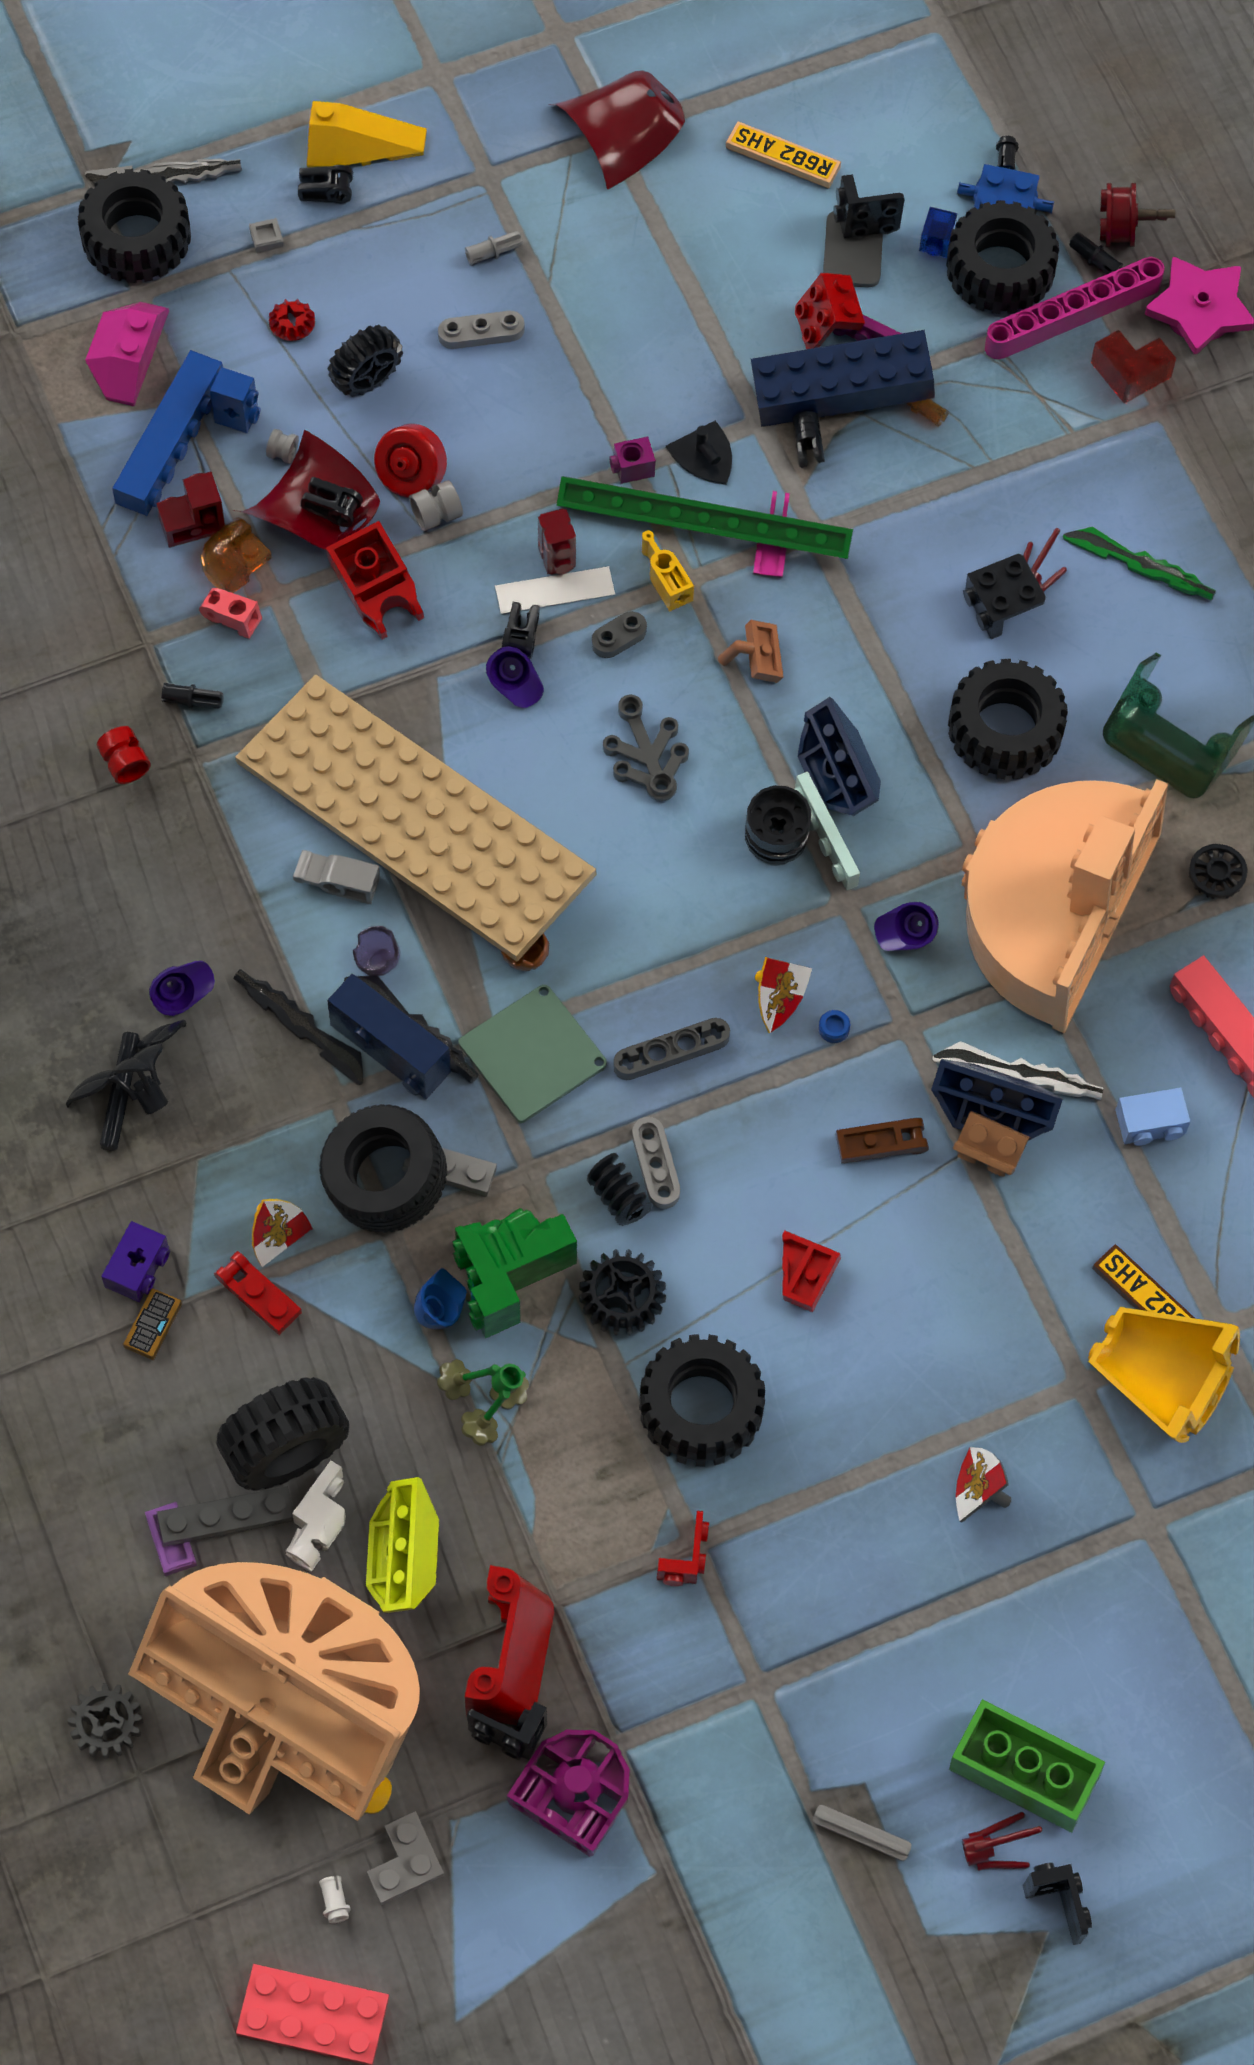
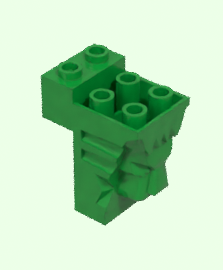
M519 1208L503 1220L495 1219L483 1226L480 1222L465 1226L460 1225L455 1228V1240L452 1241L455 1250L453 1257L460 1270L465 1269L469 1278L466 1280L471 1292V1301L468 1302L471 1312L468 1315L476 1331L481 1329L485 1339L521 1323L520 1299L515 1291L577 1264V1240L564 1214L552 1219L550 1217L540 1223L530 1210L524 1211L522 1208Z

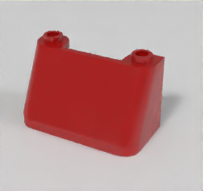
M490 1565L487 1578L488 1603L495 1604L499 1608L501 1622L507 1624L498 1668L479 1667L468 1678L465 1692L466 1717L469 1710L473 1709L499 1723L517 1726L524 1709L530 1711L534 1702L538 1703L554 1617V1604L547 1594L515 1571Z

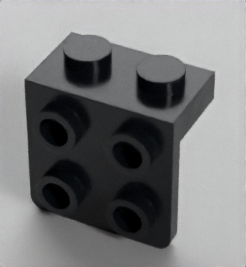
M853 174L841 177L840 188H836L838 205H834L833 212L835 222H840L844 238H861L866 235L879 233L890 234L900 229L905 201L903 193L859 198Z
M1015 554L968 573L966 587L963 590L966 603L969 607L973 606L977 613L976 619L982 631L986 630L991 639L1002 635L1004 620L1039 607L1046 600L1043 590L1024 556L1021 554Z
M1051 1862L1035 1866L1033 1868L1034 1872L1029 1874L1022 1885L1025 1898L1028 1899L1059 1892L1073 1945L1081 1944L1088 1935V1928H1092V1921L1088 1908L1082 1907L1079 1894L1083 1893L1079 1873H1073L1071 1864L1055 1867L1054 1863Z

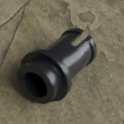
M1002 136L996 143V149L999 151L997 167L1007 169L1010 167V169L1015 170V152L1018 150L1019 144L1013 136Z

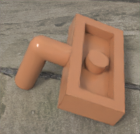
M750 620L745 625L747 642L736 640L718 656V661L721 665L726 666L739 653L749 654L751 677L778 683L783 678L777 625Z

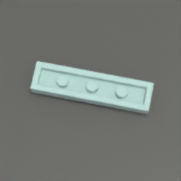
M808 771L797 775L794 789L799 791L808 801L811 808L810 829L811 831L816 830L820 838L819 846L823 855L830 857L833 863L832 871L835 879L838 882L842 881L847 891L858 887L860 872Z

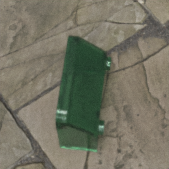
M1156 652L1138 665L1103 727V738L1109 746L1168 783L1185 796L1198 798L1210 789L1236 756L1254 725V715L1239 724L1232 735L1226 732H1219L1214 734L1206 745L1202 744L1156 714L1162 703V694L1154 684L1147 681L1161 657Z

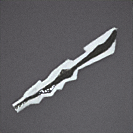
M961 1041L934 1054L932 1058L936 1063H940L941 1059L976 1064L1034 1083L1042 1088L1053 1089V1093L1073 1097L1088 1096L1101 1100L1104 1090L1103 1087L1086 1083L1078 1074H1066L1060 1068H1048L1045 1064L1033 1066L1023 1058L1009 1063Z

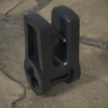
M334 165L299 169V180L301 183L298 185V197L300 201L342 204L351 200L352 190L349 186L353 180V171L348 166Z
M312 477L308 484V492L304 493L300 506L309 512L332 521L338 526L351 527L355 520L353 515L355 510L360 508L363 497L351 488L341 487Z
M513 601L507 628H505L502 647L518 648L529 659H532L540 606L532 605L530 607V611L527 612L525 628H519L521 625L522 607L519 602Z

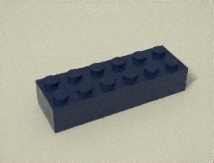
M925 330L751 359L761 427L793 422V417L804 411L816 412L819 417L935 398L934 377Z

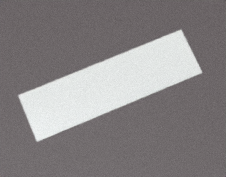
M609 566L495 585L501 614L511 612L513 601L519 602L522 610H527L532 605L544 607L615 595Z

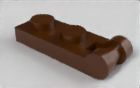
M910 1118L836 1130L835 1135L841 1164L908 1153L922 1154L927 1152L929 1146L927 1139L923 1138L922 1131L925 1129L923 1119ZM902 1133L910 1134L911 1139L903 1141Z

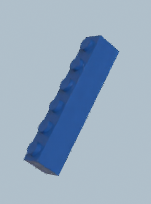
M192 350L189 351L112 488L115 504L148 516L152 507H156V503L160 502L162 489L166 483L169 484L171 482L178 460L182 461L188 449L187 444L191 437L195 438L197 436L202 417L211 411L210 389L221 367H223L221 361Z

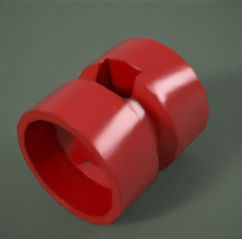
M120 726L109 730L99 738L96 744L105 762L109 761L108 769L118 784H127L140 779L151 767L146 753L139 747V741L129 726Z

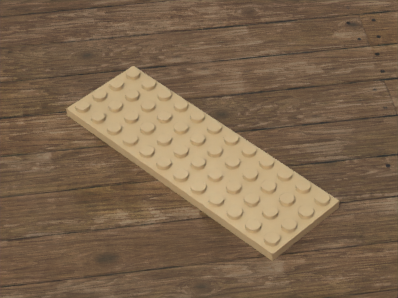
M316 674L235 756L237 764L499 950L506 953L516 962L597 875L596 868Z

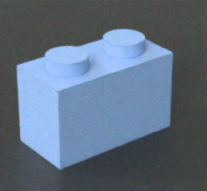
M1181 1087L1119 1098L1115 1109L1124 1145L1134 1143L1136 1146H1142L1152 1142L1154 1139L1160 1138L1176 1140L1186 1134L1190 1125V1118Z

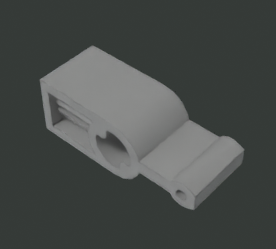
M302 850L293 875V880L298 883L319 886L329 894L367 904L372 903L380 879L379 865L340 855L326 857L307 850Z

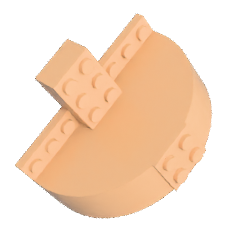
M1156 779L1152 789L1147 788L1144 791L1115 782L1096 780L1075 781L1039 790L1016 802L995 821L990 820L986 830L981 829L975 841L977 848L974 854H968L964 861L962 871L965 874L961 885L965 887L964 899L967 900V934L971 950L981 972L996 991L1012 1005L1034 1018L1053 1025L1052 1029L1062 1033L1066 1032L1160 838L1168 783Z
M235 1562L206 1567L185 1576L173 1586L169 1585L160 1594L128 1673L136 1680L213 1728L193 1779L249 1815L270 1793L280 1771L358 1821L364 1815L375 1789L387 1776L417 1712L420 1695L419 1680L414 1662L399 1636L379 1616V1611L325 1577L319 1578L288 1567L254 1562Z

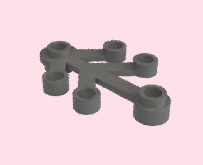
M625 695L619 701L618 713L623 720L629 722L639 748L622 742L615 735H609L603 740V751L609 756L620 754L646 765L649 774L631 768L627 761L622 760L615 763L613 776L620 782L631 780L645 786L649 796L657 801L669 800L675 795L677 790V782L674 779V775L680 764L688 760L689 748L684 743L674 744L671 747L670 759L662 771L658 760L670 738L677 735L678 722L672 717L664 718L660 723V731L651 745L640 718L643 711L641 699L636 695ZM634 709L636 712L627 713L625 710ZM666 725H672L674 729L668 731L664 727ZM615 743L617 744V747L609 748L607 747V744ZM681 750L685 754L683 756H677L675 752ZM620 768H624L628 772L625 774H620L617 772V770ZM658 785H664L667 787V789L659 790L656 787Z

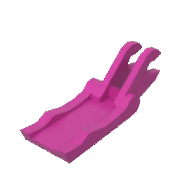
M777 491L772 493L770 514L775 513ZM785 493L782 515L787 517L790 493ZM757 543L753 574L783 578L787 548Z

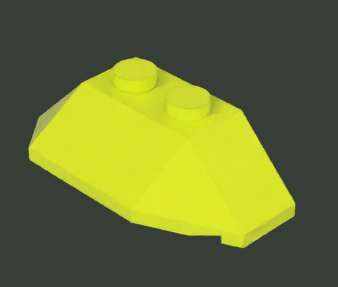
M419 1477L391 1481L386 1489L388 1492L378 1504L369 1522L366 1587L385 1613L415 1609L436 1585L439 1518L424 1483Z

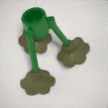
M456 1359L451 1363H443L439 1368L441 1376L437 1380L440 1390L445 1391L446 1397L450 1400L468 1396L471 1390L470 1383L472 1379L492 1376V1388L489 1394L495 1402L489 1410L485 1412L481 1409H475L473 1412H465L461 1417V1421L464 1424L461 1428L462 1433L466 1437L472 1438L473 1442L479 1446L485 1445L486 1442L494 1443L497 1440L498 1433L496 1429L498 1424L493 1415L500 1406L504 1409H511L515 1404L523 1405L527 1400L526 1390L529 1387V1381L525 1378V1372L521 1371L515 1364H505L501 1368L497 1364H493L490 1368L471 1372L465 1368L461 1360Z

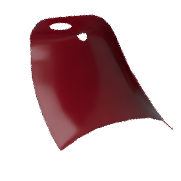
M643 70L629 73L587 94L567 101L548 104L557 105L566 111L585 135L597 156L607 189L629 178L656 158L672 142L685 123L684 112L678 99L651 73ZM651 89L656 96H648V90ZM661 91L668 94L674 103H671L667 99H665Z
M304 430L296 456L279 483L257 505L239 512L273 523L326 550V547L363 529L376 514L380 499L369 481L348 459L319 437ZM312 477L341 487L351 488L363 497L360 508H357L353 515L355 520L352 526L347 527L344 532H341L340 526L332 521L301 508V499L304 493L308 492V484ZM367 518L359 528L353 530L360 521Z

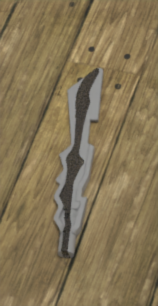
M220 158L197 159V162L155 163L153 168L143 170L150 171L151 175L158 173L164 176L166 182L179 181L186 184L188 181L200 182L206 178L217 179L228 172L242 171L240 159L226 161ZM125 166L90 170L85 172V176L93 183H96L101 178L104 180L109 178L108 175L117 171L118 174L125 173V169H133V167Z

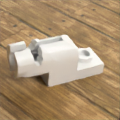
M331 1460L292 1513L294 1523L302 1529L297 1528L285 1552H287L286 1555L293 1562L309 1572H312L321 1559L317 1549L328 1550L345 1525V1509L328 1498L329 1496L335 1497L344 1484V1480H342V1467Z

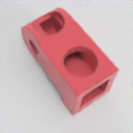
M212 588L199 608L200 613L214 623H222L224 626L235 629L240 636L250 639L262 620L257 601L219 588Z

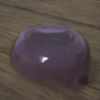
M370 926L360 931L357 935V946L353 949V957L357 967L368 976H384L397 966L401 955L395 935L384 926Z

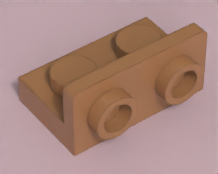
M971 1111L953 1149L959 1152L958 1157L970 1163H975L976 1160L988 1165V1171L1004 1177L1006 1173L1012 1175L1015 1172L1030 1137Z

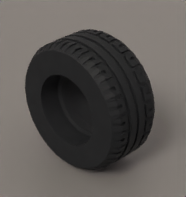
M379 1104L378 1106L372 1105L370 1108L369 1106L364 1107L362 1110H357L356 1113H351L350 1116L344 1118V1121H340L337 1127H334L333 1132L328 1135V1139L324 1143L325 1146L322 1148L319 1172L326 1194L345 1219L361 1229L387 1233L388 1231L395 1232L397 1229L399 1231L405 1227L408 1228L411 1224H416L418 1220L421 1221L424 1215L427 1216L430 1213L429 1211L433 1210L434 1204H437L442 1196V1191L445 1188L444 1184L447 1180L446 1156L435 1134L419 1115L396 1105L385 1106L384 1104ZM387 1146H398L410 1152L409 1168L404 1177L394 1186L382 1191H368L358 1186V1170L365 1158L375 1150Z

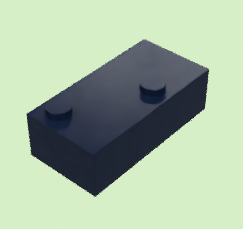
M353 973L328 998L330 1026L402 1080L403 1086L413 1095L420 1094L427 1099L451 1073L449 1047Z

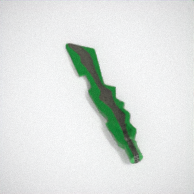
M1093 526L1063 534L1065 541L1104 559L1110 555L1127 563L1128 570L1150 579L1163 581L1168 584V587L1189 595H1199L1210 601L1213 600L1216 594V590L1203 585L1195 574L1185 573L1180 566L1168 564L1165 559L1155 560L1146 551L1134 554Z

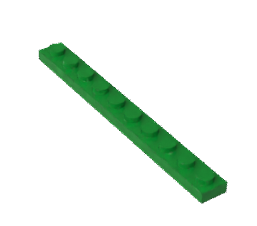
M561 476L556 505L845 559L849 558L854 529L565 476Z

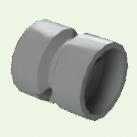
M449 480L434 485L431 492L424 489L409 496L413 514L423 531L439 526L442 519L449 522L463 516L459 496Z

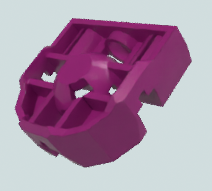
M566 1729L541 1742L507 1794V1801L510 1806L591 1857L614 1824L621 1809L628 1802L630 1769L617 1744L595 1730ZM596 1741L606 1745V1748L610 1749L599 1767L593 1761L586 1758ZM544 1754L560 1764L552 1776L535 1765L540 1755ZM587 1793L588 1800L574 1802L575 1794ZM605 1793L618 1802L611 1814L596 1805L600 1794ZM552 1799L563 1812L573 1815L569 1822L557 1812L547 1808Z

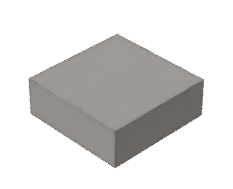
M277 218L249 224V231L256 253L284 247Z

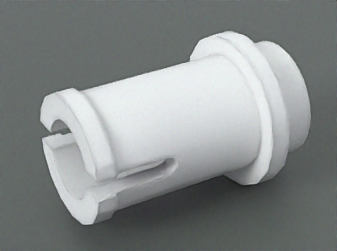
M330 1876L319 1881L326 1907L323 1914L324 1917L328 1918L329 1923H339L349 1918L348 1913L351 1911L350 1905H346L341 1876H336L335 1880L334 1876Z

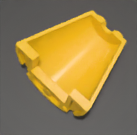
M1119 1307L1116 1314L1111 1315L1105 1324L1104 1332L1107 1333L1105 1340L1102 1343L1096 1342L1092 1346L1088 1362L1171 1439L1179 1443L1189 1441L1190 1436L1187 1435L1190 1432L1196 1435L1204 1427L1226 1390L1234 1369L1231 1366V1354L1237 1355L1239 1351V1327L1228 1323Z

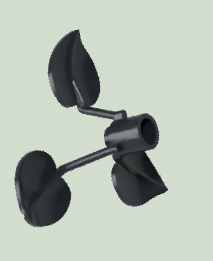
M180 1020L172 1024L163 1025L148 1033L137 1045L142 1050L133 1057L119 1063L114 1070L97 1073L80 1083L70 1094L66 1102L67 1108H69L72 1102L97 1093L107 1084L116 1083L129 1094L132 1101L138 1099L146 1115L162 1109L168 1104V1100L159 1086L161 1082L156 1073L155 1063L163 1050L161 1043L172 1037L181 1027H186V1021ZM143 1071H150L151 1077L145 1076ZM137 1072L140 1080L134 1083L135 1090L133 1091L114 1074Z

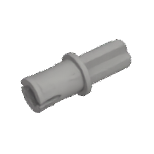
M518 231L495 239L489 236L486 241L465 247V254L469 264L474 265L493 257L497 259L500 253L522 246L523 241Z

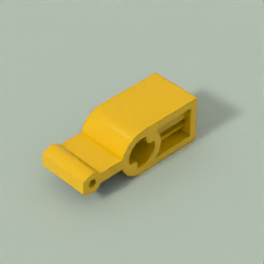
M650 530L643 532L642 554L650 560V580L669 612L692 602L694 585L677 557L669 550L659 549L654 541L653 532Z

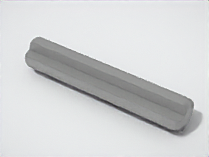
M823 1804L817 1807L814 1814L813 1822L816 1825L898 1860L905 1861L908 1857L912 1844L905 1839Z

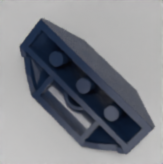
M828 697L805 712V724L801 733L798 759L804 772L808 771L827 810L855 816L879 801L881 780L858 730L834 699Z
M946 1059L940 1060L931 1088L952 1127L962 1130L969 1113L973 1111L1029 1136V1140L1053 1130L1063 1098L1034 1083L976 1064Z

